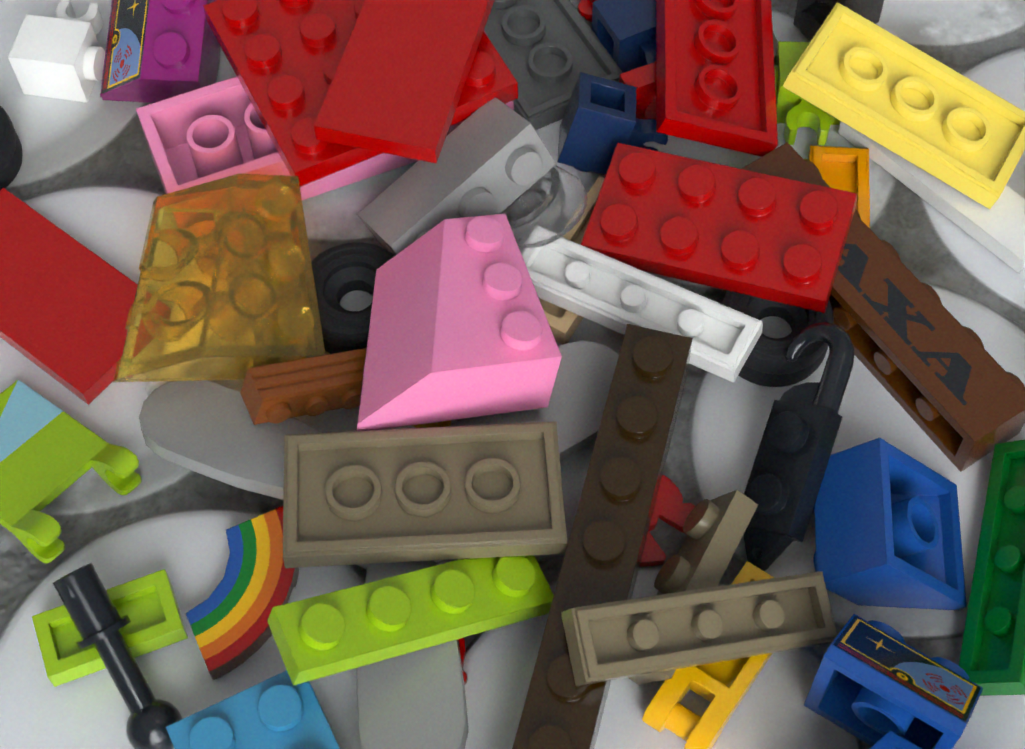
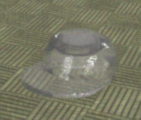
M555 165L500 214H506L518 247H541L558 240L578 223L587 206V191L578 177Z

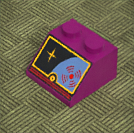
M112 0L100 97L108 101L155 103L216 83L220 44L207 22L203 5L217 0Z

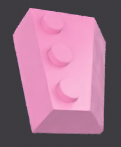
M506 214L444 219L376 270L356 431L381 430L548 407L562 356Z

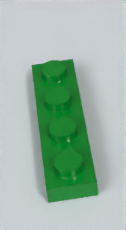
M1025 440L997 443L994 446L958 665L967 673L970 681L983 688L980 696L1025 695Z

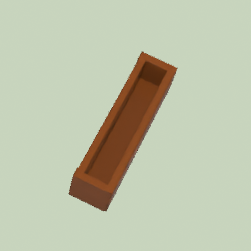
M367 348L248 368L240 394L253 424L257 425L267 422L275 424L289 418L305 415L318 416L326 411L359 407Z

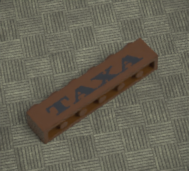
M788 142L741 168L831 188L822 179L816 165L808 159H803ZM855 209L829 297L833 310L834 324L840 326L849 334L855 349L854 355L957 469L962 472L994 451L995 444L1007 442L1020 433L1025 423V385L1016 375L1006 372L984 349L979 336L972 329L962 326L942 305L936 291L930 285L920 282L901 262L895 248L889 242L880 240L861 220L857 209Z

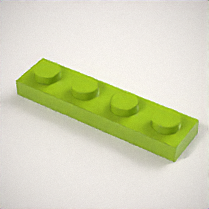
M534 555L459 559L275 606L272 608L267 622L294 686L548 614L554 594Z

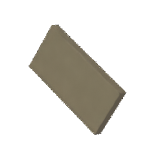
M556 421L284 435L283 560L285 568L565 554L567 533Z

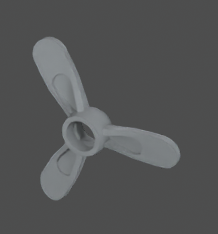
M587 340L563 344L558 347L562 358L547 408L457 419L450 426L556 421L560 461L596 440L619 354L605 344ZM197 378L169 381L153 390L143 402L139 415L145 444L159 457L231 486L284 500V435L321 433L295 417L275 424L267 422L254 425L240 392L210 380ZM442 560L357 565L367 570L365 583L436 566ZM458 639L357 668L359 736L363 749H465L469 729Z

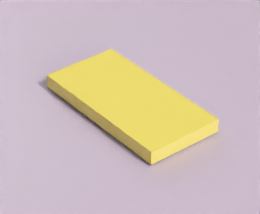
M838 2L782 86L988 209H991L999 199L1025 150V111Z

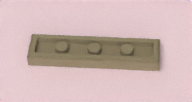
M822 571L575 607L561 613L576 686L823 645L833 642L837 636Z

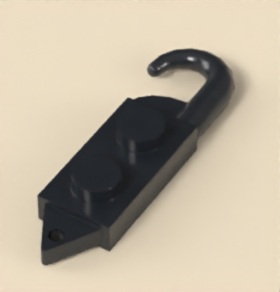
M832 323L812 324L801 330L791 341L785 355L789 362H795L803 349L816 341H823L828 344V359L820 382H806L793 386L783 393L780 400H774L744 491V495L758 504L743 534L747 561L764 572L793 541L803 543L842 420V416L838 412L853 368L855 349L849 334L840 326Z

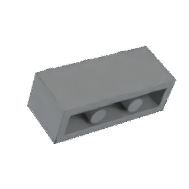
M495 97L478 108L446 136L437 164L418 160L357 215L379 244L393 255H397L444 219L502 213L552 169L556 162L532 124Z

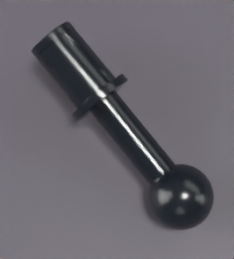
M89 563L53 582L65 608L82 637L76 642L79 649L94 644L131 713L126 724V734L131 746L134 749H174L166 727L181 720L182 716L173 704L155 698L119 629L130 623L131 620L128 615L120 616L93 564Z

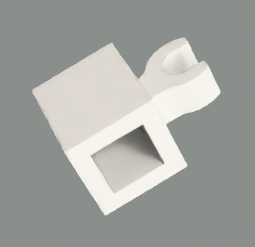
M62 0L58 4L55 11L56 18L26 14L8 55L23 94L88 103L95 82L102 80L106 53L104 48L99 46L96 35L103 27V19L98 4L90 3L87 13L79 18H75L70 0Z

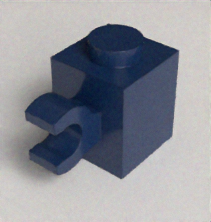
M597 0L593 2L592 31L623 73L656 62V0Z
M580 72L559 127L558 163L570 165L583 172H596L606 175L617 143L658 151V149L643 144L647 142L667 144L668 135L657 133L656 119L636 118V87Z

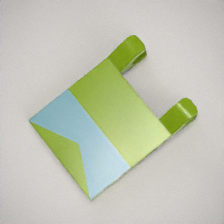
M18 379L0 393V524L12 532L37 559L43 563H49L59 556L66 547L64 542L58 538L62 532L59 522L50 515L40 511L91 468L115 492L120 495L129 494L142 482L140 474L134 472L139 466V460L132 451L122 446L109 444Z

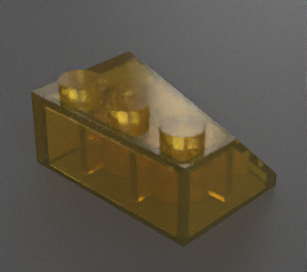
M239 173L156 197L153 201L138 268L141 272L134 303L130 306L125 327L128 331L123 354L117 363L113 383L245 379L247 370L251 367L326 355L298 176Z

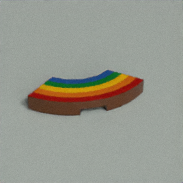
M283 506L226 530L230 555L224 577L208 599L185 613L213 680L229 673L244 663L263 646L272 635L267 622L272 608L287 604L293 587L296 588L299 568H285L283 560Z

